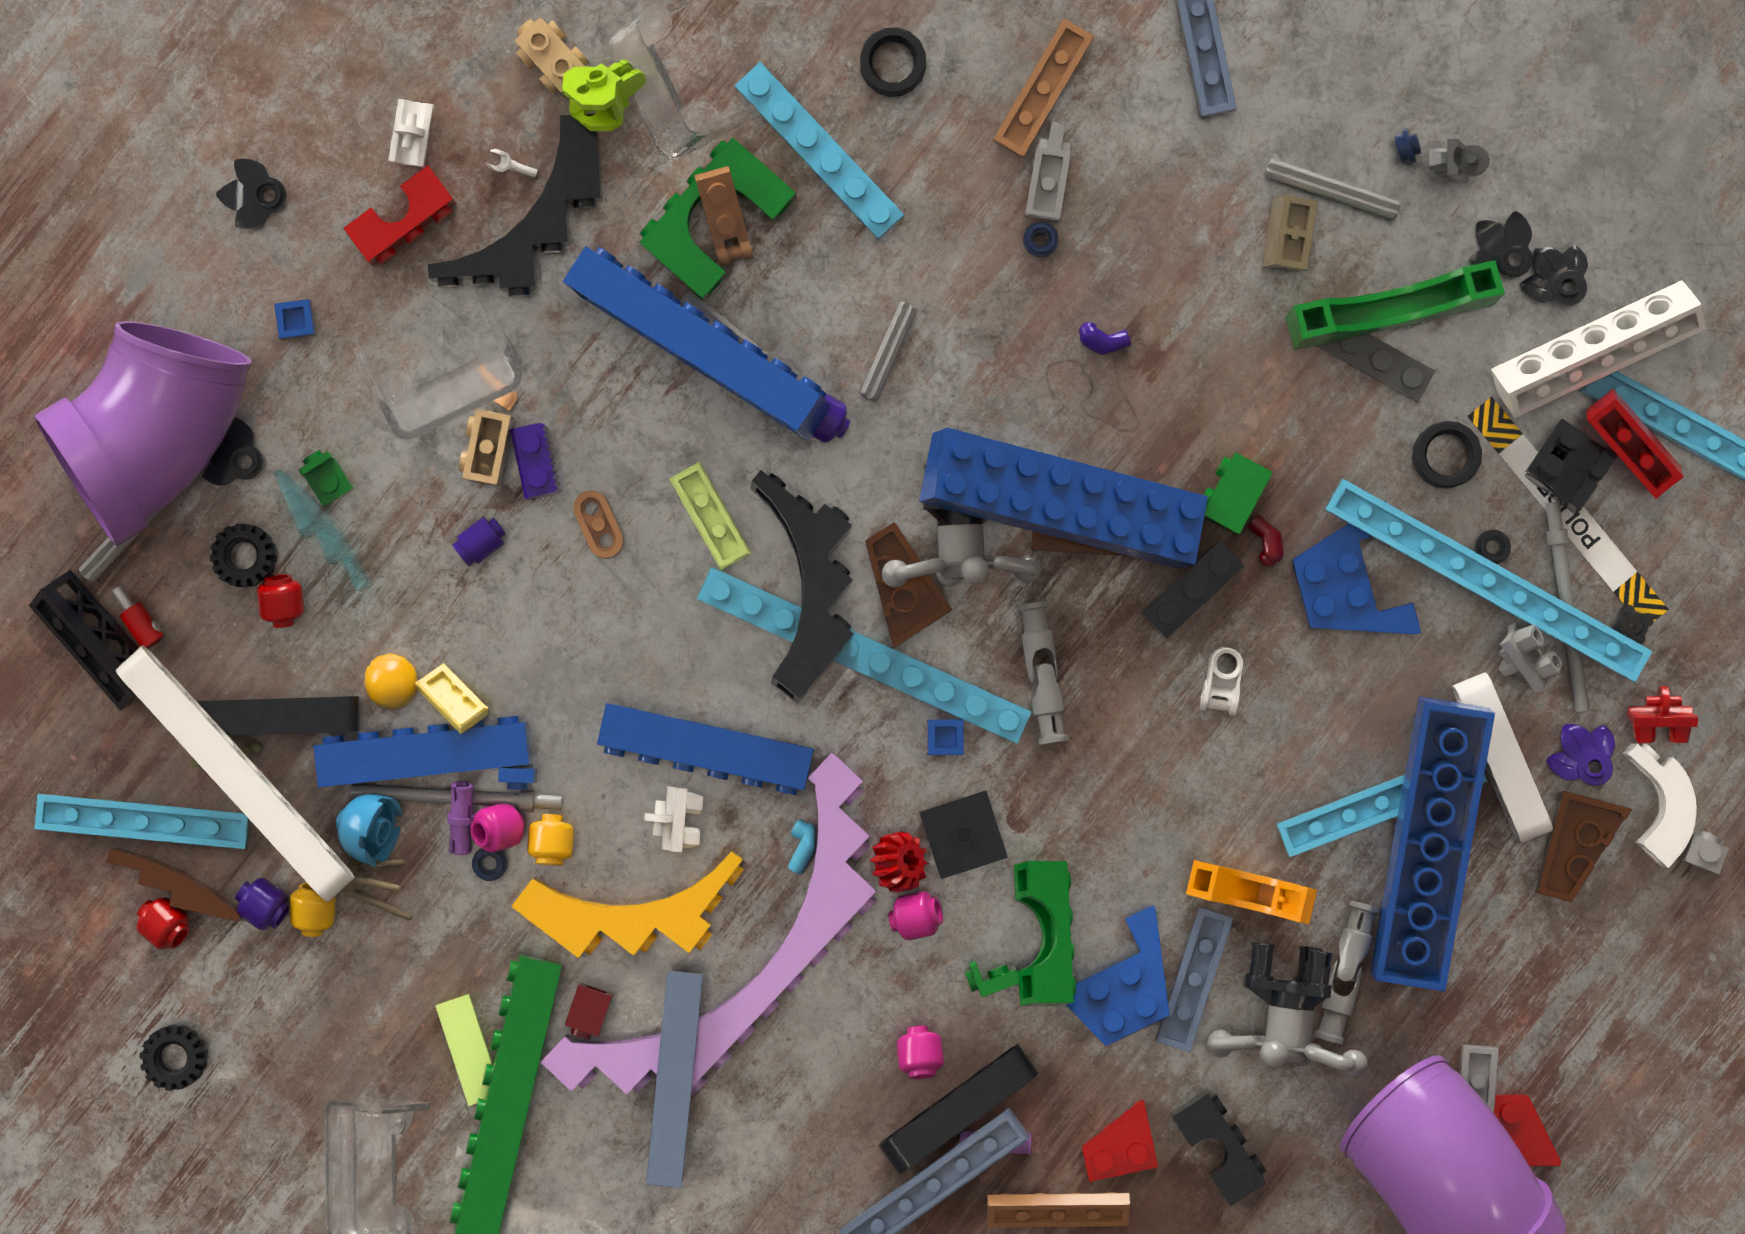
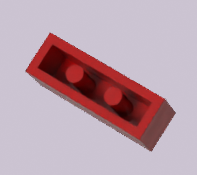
M1614 388L1586 409L1588 422L1655 499L1684 477L1681 465Z

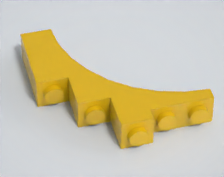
M732 850L711 873L693 886L664 899L634 905H607L584 901L562 893L534 877L511 907L578 958L584 952L589 956L602 941V938L598 936L600 931L633 956L639 949L646 953L658 937L653 933L655 928L688 953L694 947L700 951L712 936V933L707 930L712 923L701 914L704 910L711 914L723 898L718 892L725 882L731 886L734 884L744 870L739 866L743 858Z

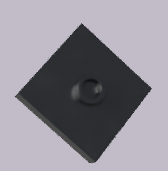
M986 790L919 812L941 879L1008 858Z

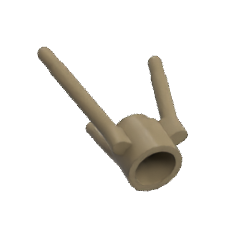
M353 858L350 859L349 863H345L355 878L342 889L344 896L356 898L403 919H412L411 914L358 891H363L365 886L398 892L400 891L399 885L367 878V870L362 868L373 866L361 863ZM386 859L384 862L377 860L375 862L377 866L374 867L402 866L405 864V860Z

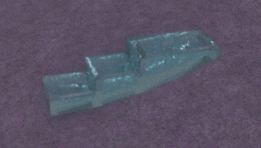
M279 469L273 472L301 537L309 538L316 535L328 564L334 565L343 561L356 591H362L373 586L357 553L336 522L316 499L285 471Z

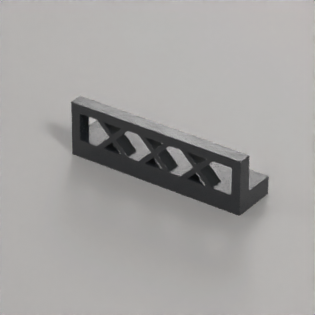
M71 570L40 589L29 604V607L117 708L122 711L128 707L137 696L119 677L116 669L139 649L137 645ZM67 583L76 593V602L65 600L57 589ZM82 612L94 614L99 620V628L88 626L82 620ZM106 638L117 640L122 646V655L111 653L105 646Z

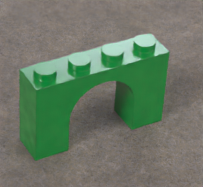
M733 137L728 143L722 140L709 155L713 160L705 169L699 166L686 181L689 187L681 196L676 192L663 206V209L666 211L665 214L658 221L654 219L649 221L639 234L643 237L639 242L641 247L703 301L712 294L727 277V274L696 246L690 236L689 223L691 214L696 205L701 201L694 175L729 166L736 194L749 201L773 224L797 198L795 191Z

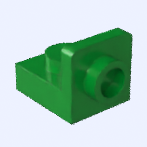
M321 450L312 453L303 460L305 466L298 469L323 507H327L355 489L331 452L327 451L323 454Z
M975 960L969 962L971 970L965 972L971 991L979 990L981 998L1019 984V975L1016 968L1008 969L1007 964L987 971L989 977L982 979Z

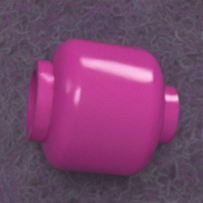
M499 803L479 810L475 814L470 831L476 845L487 852H499L520 843L525 823L522 815L515 807L508 803Z
M925 891L897 897L894 902L893 911H889L888 914L891 929L894 932L898 931L902 938L908 941L935 935L939 925L943 923V912L938 898L932 897Z
M914 1026L907 1028V1034L897 1040L899 1069L903 1073L908 1074L909 1079H927L937 1076V1071L944 1065L943 1046L940 1035L935 1032H928V1026Z

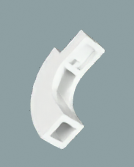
M1631 743L1622 755L1652 782L1659 800L1658 813L1654 822L1635 843L1661 867L1669 868L1684 851L1693 834L1697 813L1694 789L1687 773L1674 757H1666L1659 764L1657 761L1660 756L1645 743L1642 746Z

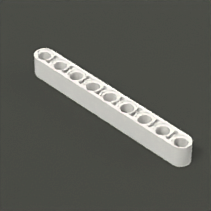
M142 645L116 669L117 674L321 898L329 902L355 878L346 864L151 651Z

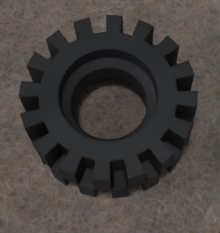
M240 523L235 524V526H228L224 528L225 531L218 533L215 537L217 540L211 544L212 555L209 556L210 562H213L214 565L212 567L214 572L220 576L219 578L222 581L236 587H254L258 583L264 582V578L273 573L275 569L273 567L274 562H277V556H275V550L277 549L275 544L272 543L270 535L265 533L263 529ZM240 542L252 544L257 553L255 563L248 569H238L231 561V551Z
M170 1025L152 1033L149 1036L150 1038L144 1042L142 1046L144 1049L140 1053L139 1058L143 1061V1064L140 1065L141 1070H145L147 1074L145 1078L148 1081L152 1080L155 1083V1087H163L168 1091L180 1090L191 1085L201 1077L202 1071L207 1066L205 1059L208 1057V1050H204V1040L198 1038V1033L195 1030L190 1031L184 1025ZM169 1044L181 1046L187 1054V1062L179 1071H170L161 1062L162 1050Z

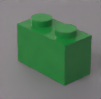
M1237 452L1232 454L1230 459L1224 456L1215 472V475L1220 477L1214 489L1207 487L1203 494L1208 496L1204 519L1235 536L1239 535L1273 472Z

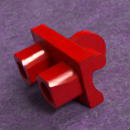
M1659 686L1657 696H1646L1645 706H1628L1627 716L1633 725L1634 738L1638 743L1655 742L1656 727H1668L1667 739L1669 742L1688 743L1691 727H1698V716L1693 714L1692 706H1682V697L1670 696L1668 686Z

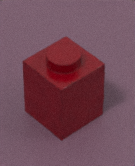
M580 983L565 1022V1026L572 1028L570 1033L590 1040L592 1035L598 1037L603 1028L614 994Z

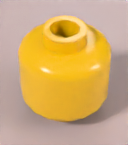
M542 814L541 821H535L529 825L528 855L535 858V864L563 866L564 860H568L573 856L574 827L569 823L563 822V815Z
M308 883L300 884L299 889L290 895V924L295 929L301 930V934L304 936H321L324 930L330 929L335 924L336 898L333 897L327 902Z

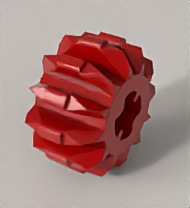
M895 832L880 837L879 843L872 846L875 857L869 861L875 865L872 875L879 877V886L888 888L889 891L904 892L905 890L919 887V881L927 877L923 868L930 863L924 860L923 855L927 849L920 847V838L911 836L910 833Z

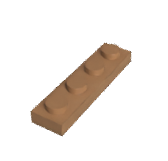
M1065 18L1063 19L993 138L995 143L1024 158L1091 44L1094 35Z
M1003 1193L987 1195V1228L1129 1226V1193Z

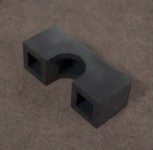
M1220 540L1140 614L1163 639H1167L1245 566Z
M1204 1090L1172 1111L1170 1115L1191 1147L1207 1138L1217 1139L1223 1143L1225 1149L1223 1161L1208 1173L1226 1201L1232 1206L1266 1184L1261 1176L1266 1172V1169L1255 1153L1249 1157L1242 1147L1247 1140L1236 1124L1229 1127L1222 1115L1228 1111L1218 1096L1215 1094L1210 1098Z

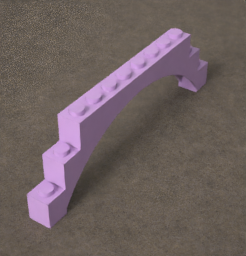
M833 752L808 777L815 784L818 809V843L814 870L804 903L781 947L763 970L735 996L713 1011L699 1017L692 1096L707 1082L703 1075L712 1066L718 1070L729 1059L731 1054L727 1050L736 1040L743 1044L755 1031L751 1024L760 1015L766 1019L780 1004L776 1000L778 995L784 989L790 993L804 979L800 972L809 963L815 967L828 953L824 948L825 945L832 938L839 941L852 928L848 921L857 912L863 916L877 901L872 897L876 889L846 862L850 857L856 861L869 848L870 845L865 841L870 835L839 807L843 802L850 806L863 792L859 787L863 780ZM567 1033L540 1063L570 1091L577 1085L583 1090L597 1075L592 1070L596 1066L626 1095L632 1089L638 1093L652 1078L648 1074L649 1070L651 1069L657 1074L661 1033L616 1041L574 1040Z

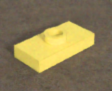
M444 663L416 682L417 690L460 734L489 715L488 708Z

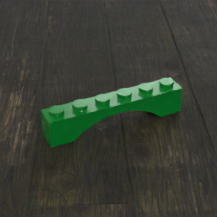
M1496 260L1462 267L1426 281L1389 291L1355 297L1325 298L1294 305L1285 318L1294 350L1492 306L1499 301L1505 294Z

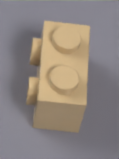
M476 409L475 416L469 417L466 429V437H470L468 451L463 450L459 464V471L463 472V479L501 487L511 440L510 429H513L515 418L511 415Z

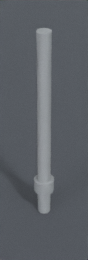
M1560 501L1545 503L1549 531H1546L1547 543L1552 546L1559 599L1575 608L1566 543H1569L1567 529H1563ZM1566 645L1575 712L1589 710L1582 654Z
M352 784L351 798L367 794H379L397 801L451 804V789ZM520 790V793L473 791L472 805L492 806L499 803H508L513 807H519V811L534 812V808L562 810L563 796L535 794V791Z

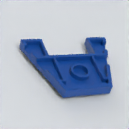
M1349 523L1291 560L1309 628L1420 634L1421 629L1414 603L1377 611L1359 544L1360 540L1371 538L1372 536Z
M1154 905L1125 918L1140 949V953L1076 983L1074 1003L1066 1005L1106 1047L1170 1017L1157 913Z

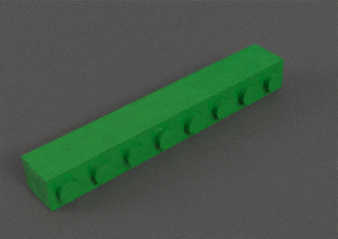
M519 953L517 961H510L506 981L512 982L509 996L502 995L498 1012L499 1016L504 1017L501 1030L494 1029L490 1050L496 1051L493 1065L486 1064L482 1079V1085H487L488 1088L485 1099L478 1098L474 1113V1119L479 1120L477 1133L469 1134L466 1154L471 1155L469 1167H462L457 1188L463 1189L460 1203H453L449 1223L455 1224V1234H499L562 968L560 962Z

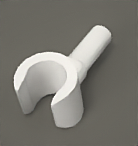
M499 149L490 150L501 156V162L497 166L486 163L488 168L498 172L511 170L534 178L536 177L537 169L511 160L510 155L505 151Z

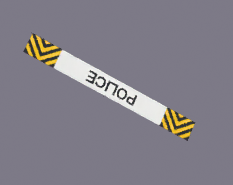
M1491 396L1468 415V418L1546 510L1545 503L1557 501L1525 477V471L1538 451ZM1560 504L1563 529H1567L1568 538L1624 605H1632L1636 611L1642 614L1650 613L1654 621L1669 610L1584 507L1578 513L1573 514Z

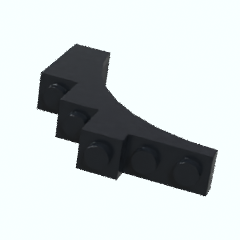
M596 113L586 114V116H593ZM560 115L559 146L552 173L541 196L525 218L504 237L481 251L452 261L428 264V278L432 282H438V287L441 288L459 286V281L473 280V285L494 284V279L499 278L500 289L503 292H509V297L530 296V290H538L536 248H541L542 253L563 252V246H571L568 204H574V209L595 208V203L603 202L599 131H590L571 115Z
M760 470L752 480L750 489L770 507L785 529L796 554L801 578L802 609L797 633L788 654L772 676L771 683L796 704H799L851 642L854 635L850 631L851 625L838 614H835L833 617L829 614L831 609L850 588L853 581L849 577L851 573L839 561L834 560L831 562L828 560L848 536L852 525L848 523L849 517L836 506H833L831 509L824 503L815 514L812 511L813 506L808 500L800 495L794 497L784 489L786 484L773 473L767 475Z

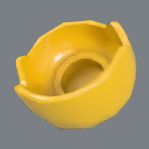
M393 653L377 656L366 668L365 689L369 698L379 708L391 711L404 708L416 697L418 692L416 682H418L417 673L414 666L404 656Z

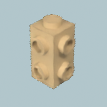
M541 17L535 22L530 19L516 32L518 37L514 41L520 48L516 55L529 69L533 65L538 68L543 74L539 78L540 82L552 95L558 91L565 98L566 96L562 90L563 74L573 67H585L589 61L576 46L570 50L565 45L562 39L566 35L554 21H550L547 24Z

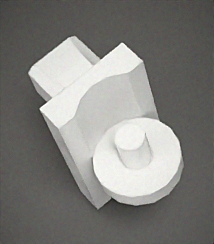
M398 99L388 159L390 163L424 168L434 104Z
M667 786L666 801L656 800L655 814L644 813L645 821L654 822L653 835L663 836V850L682 852V848L699 846V828L684 827L685 813L701 814L703 796L687 792L688 789Z

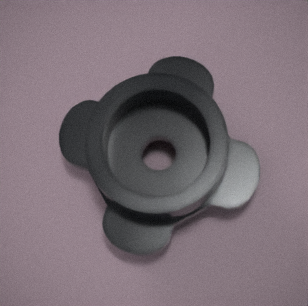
M1625 605L1620 610L1621 617L1618 623L1614 624L1612 629L1639 644H1643L1646 640L1645 634L1648 627L1654 623L1653 616L1650 613L1642 614L1636 611L1632 605ZM1631 622L1636 623L1635 628H1630L1629 625Z

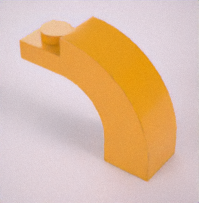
M1194 860L1186 894L1310 924L1317 889Z

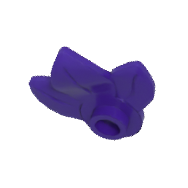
M1565 724L1561 731V745L1564 751L1547 758L1546 761L1549 768L1566 781L1581 779L1590 786H1600L1608 782L1613 773V764L1610 757L1615 749V740L1611 731L1605 725H1601L1590 734L1579 725ZM1592 762H1598L1601 764L1602 770L1599 773H1592L1589 771L1588 766Z

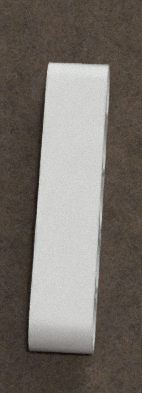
M1483 672L1453 685L1452 689L1458 703L1489 707L1495 712L1485 769L1517 842L1521 845L1553 831L1549 815L1488 674Z

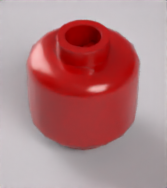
M277 574L264 578V583L258 586L256 592L260 617L264 621L273 622V627L285 628L293 626L294 619L304 614L302 586L299 581L293 580L291 575Z
M167 897L158 898L154 901L148 900L142 904L137 912L139 917L137 932L159 950L178 947L186 939L190 931V927H188L189 916L182 909L169 906L170 899Z

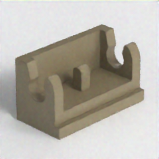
M1290 195L1273 198L1262 263L1263 268H1284L1287 272L1307 271L1318 201Z

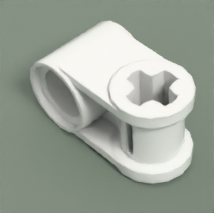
M1220 647L1211 654L1201 693L1200 711H1206L1209 708L1227 711L1229 716L1236 715L1243 669V659L1236 650L1229 647ZM1224 653H1230L1235 659V666L1228 673H1222L1217 668V660ZM1212 696L1226 697L1227 700L1212 698Z

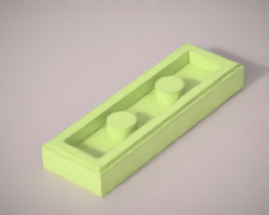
M700 461L669 478L721 571L752 554Z
M469 993L435 1005L468 1106L476 1104L478 1098L485 1099L488 1086L482 1085L483 1074L486 1064L493 1065Z

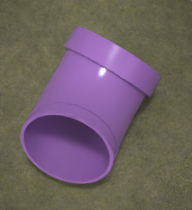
M117 322L114 327V338L109 345L105 361L100 372L88 388L71 402L64 397L33 416L67 476L115 546H119L148 528L145 520L173 501L208 464L222 443L236 415L245 389L247 371L250 370L252 360L248 356L218 342L179 330L140 322Z
M1441 1055L1432 1056L1420 1061L1389 1083L1358 1114L1342 1138L1340 1151L1354 1162L1355 1167L1390 1208L1406 1234L1566 1233L1565 1219L1548 1185L1535 1177L1521 1151L1495 1114L1457 1071H1454L1450 1067L1449 1062Z

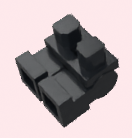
M1560 419L1526 469L1525 477L1535 486L1551 495V498L1555 501H1560V504L1576 514L1581 511L1598 486L1597 483L1602 480L1618 455L1612 449L1605 448L1595 442L1591 437L1564 419Z

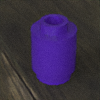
M483 516L457 536L458 540L452 546L470 567L475 562L477 564L481 563L505 543L502 537L506 533L494 517L488 521Z

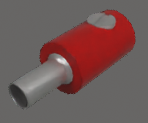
M121 585L111 591L124 611L119 615L120 619L140 647L143 645L149 649L165 637L160 625L152 618L141 601L134 604Z

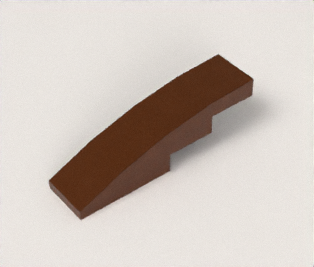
M117 847L109 850L107 863L141 870L138 881L139 885L172 892L169 906L237 922L244 920L237 912L235 904L217 890L188 873L154 858Z

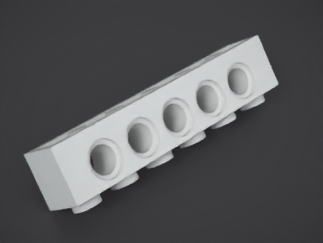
M1683 280L1492 368L1491 371L1497 394L1514 418L1519 417L1706 330L1702 305Z

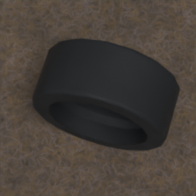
M899 27L883 28L873 33L863 45L860 54L861 74L866 84L876 93L887 97L903 96L913 91L922 81L926 70L925 50L920 40L910 31ZM887 42L904 44L913 55L914 66L912 72L906 79L900 82L890 83L884 81L876 75L873 69L872 59L875 51Z
M1443 421L1429 426L1418 436L1413 446L1412 460L1416 472L1426 483L1436 488L1449 489L1465 484L1476 474L1481 465L1482 448L1478 437L1469 427L1459 422ZM1443 434H1450L1460 438L1466 445L1468 452L1464 468L1450 476L1435 472L1429 466L1426 457L1430 442Z

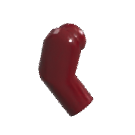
M1258 514L1247 528L1262 539L1263 551L1259 555L1260 562L1266 567H1273L1284 556L1282 535Z

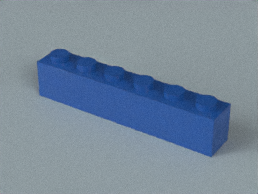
M610 703L605 705L597 745L605 746L604 753L624 757L625 751L639 754L638 761L659 765L660 759L674 761L672 767L674 769L693 772L694 766L708 769L707 776L724 780L728 779L729 774L742 776V784L762 788L763 781L777 784L776 791L796 795L797 789L805 790L814 748Z
M518 716L497 718L498 725L484 727V721L480 720L462 734L457 730H449L448 724L427 726L428 733L414 734L412 727L393 729V737L379 738L378 731L357 733L358 740L344 742L343 735L322 737L323 744L313 745L318 787L529 765L532 764L528 722L519 723Z

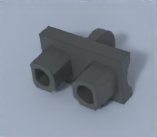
M1447 139V148H1429V170L1435 171L1437 176L1448 175L1457 183H1468L1467 175H1481L1489 166V155L1479 145L1466 146L1459 139Z

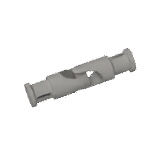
M1047 601L1017 605V611L1021 612L1024 628L1021 638L1028 678L1033 683L1031 700L1034 715L1038 716L1041 738L1038 739L1039 745L1070 740L1069 735L1065 734L1062 717V712L1065 711L1063 695L1059 684L1056 682L1058 666L1052 630L1048 629L1045 611V608L1048 606ZM1043 650L1049 657L1050 664L1044 663L1033 667L1035 652Z
M1350 900L1351 913L1347 927L1342 929L1338 943L1340 963H1338V960L1335 962L1329 976V985H1332L1331 998H1327L1322 1002L1321 1007L1324 1011L1320 1027L1313 1034L1314 1037L1342 1045L1345 1042V1039L1342 1037L1348 1016H1352L1363 975L1362 967L1360 969L1358 967L1370 951L1373 937L1370 935L1376 914H1380L1381 911L1379 907ZM1364 913L1361 927L1358 929L1361 915ZM1335 976L1343 981L1355 982L1354 989L1349 995L1341 996L1335 991L1333 984Z

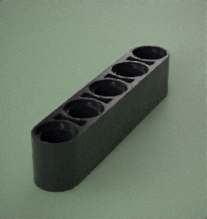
M359 696L197 701L228 736L360 731Z
M1017 1044L893 1132L878 1146L897 1173L901 1174L1026 1085L1039 1072L1019 1044Z

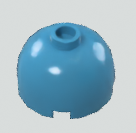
M367 794L358 796L347 804L336 818L337 836L344 852L353 859L373 867L377 866L375 863L377 860L384 862L393 851L400 835L401 827L397 826L394 828L396 815L402 817V809L399 802L384 795Z

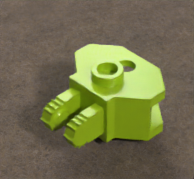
M626 59L618 60V63L615 62L608 68L602 63L596 67H573L563 74L562 83L563 94L568 98L570 97V115L590 131L615 130L623 124L624 109L630 105L628 97L636 93L641 87H644L646 75L639 69L633 70L634 66ZM591 111L596 112L593 116H586Z

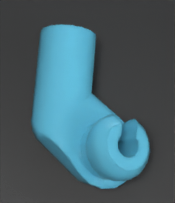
M799 819L796 821L791 835L794 838L800 839V843L788 864V868L797 874H803L815 852L816 828L811 822L808 824L804 820Z

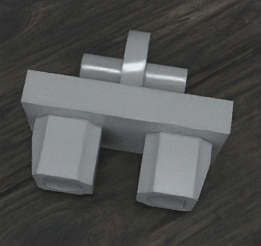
M1517 622L1509 625L1507 628L1508 635L1500 644L1503 649L1500 650L1499 654L1504 660L1498 669L1503 676H1509L1514 673L1518 680L1525 678L1535 693L1545 689L1548 679L1559 673L1562 660L1556 652L1550 651L1540 655L1537 651V648L1542 646L1544 638L1536 625L1521 628Z

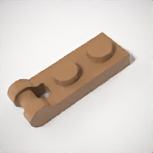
M729 166L694 175L719 266L730 265L729 261L742 257L743 260L754 258ZM737 237L739 244L725 248L724 240Z

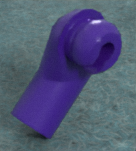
M1086 322L1079 328L1082 344L1097 354L1105 355L1131 346L1126 329L1107 335L1097 329L1096 324L1093 322Z

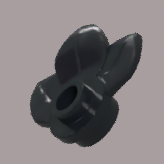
M236 159L234 161V169L238 180L223 186L217 191L216 196L226 207L237 211L235 218L236 227L254 228L262 224L268 213L276 212L283 207L287 198L286 189L280 181L269 177L263 164L251 159ZM267 190H274V200L266 202L263 198L264 193Z
M1514 211L1507 219L1505 225L1492 220L1477 222L1476 237L1481 250L1470 257V263L1476 265L1496 260L1499 273L1502 272L1509 277H1520L1526 274L1533 262L1532 253L1528 248L1532 239V230L1527 219L1518 211ZM1518 253L1522 258L1521 264L1518 266L1511 265L1509 262L1510 254Z
M1576 245L1571 246L1564 254H1561L1552 247L1535 248L1533 263L1537 274L1521 282L1522 290L1529 297L1540 303L1556 300L1562 305L1572 306L1581 302L1587 293V283L1584 275L1588 268L1587 258L1583 251ZM1567 282H1572L1576 285V288L1572 292H1566L1562 288L1563 285Z
M234 417L222 443L210 459V464L205 469L202 478L212 484L223 486L230 484L237 478L242 480L253 479L261 472L263 457L260 451L254 447V433L244 421ZM244 456H249L252 459V465L248 469H243L240 465V461Z

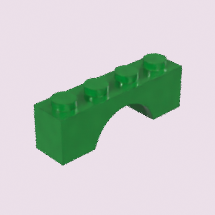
M1026 861L1014 865L1015 900L1027 906L1035 914L1042 930V945L1038 956L1029 966L1018 971L1020 1006H1062L1074 1003L1076 981L1072 973V960L1075 949L1071 942L1070 926L1073 921V912L1069 906L1071 875L1068 871L1067 861Z

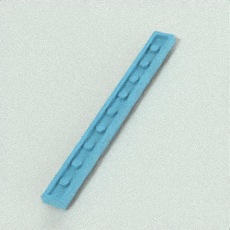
M1341 479L1325 508V511L1524 622L1536 625L1540 631L1632 682H1636L1653 652L1345 479Z
M713 567L710 568L697 597L698 600L793 642L798 629L801 607ZM850 630L854 633L852 640L836 658L835 662L1016 744L1018 743L1031 715V711Z

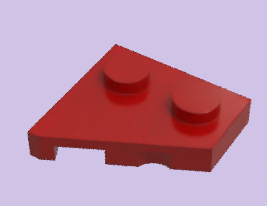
M1495 1094L1494 1114L1509 1133L1528 1165L1561 1166V1160L1527 1094Z
M1143 1099L1136 1101L1131 1108L1117 1119L1115 1118L1105 1126V1129L1081 1146L1089 1182L1158 1167Z

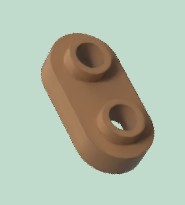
M596 491L581 493L574 502L573 510L590 550L601 558L616 556L623 548L624 537L607 499ZM591 502L596 503L599 508L597 514L593 516L586 513V506ZM605 534H609L613 538L612 545L607 548L602 547L600 544V538Z

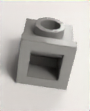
M1694 829L1689 843L1677 860L1719 875L1729 848L1723 846L1724 840L1722 838Z

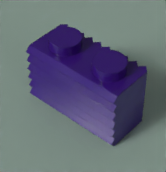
M542 423L510 429L524 498L526 500L557 495L561 492V489L558 488L560 483L557 481L559 476L555 474L557 469L553 467L556 462L552 460L554 455L551 453L552 448L549 446L551 441L548 440L550 435L546 432L548 427Z

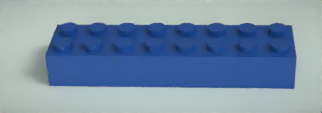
M587 246L584 247L562 281L575 294L809 442L831 408V405L825 399L827 393L821 390L822 387L805 376L801 381L797 380L796 377L798 375L791 371L792 368L777 358H773L772 362L767 361L768 356L762 352L763 350L750 341L744 339L742 344L737 342L739 338L733 334V331L715 320L713 325H710V319L690 303L685 302L683 307L680 306L681 301L674 297L672 292L659 284L652 288V283L633 267L627 265L625 270H623L622 267L624 265L601 247H598L596 251Z
M947 427L932 433L919 502L1180 569L1196 564L1208 496Z
M1420 696L1418 698L1370 973L1375 981L1444 992L1446 990L1495 712L1489 707Z

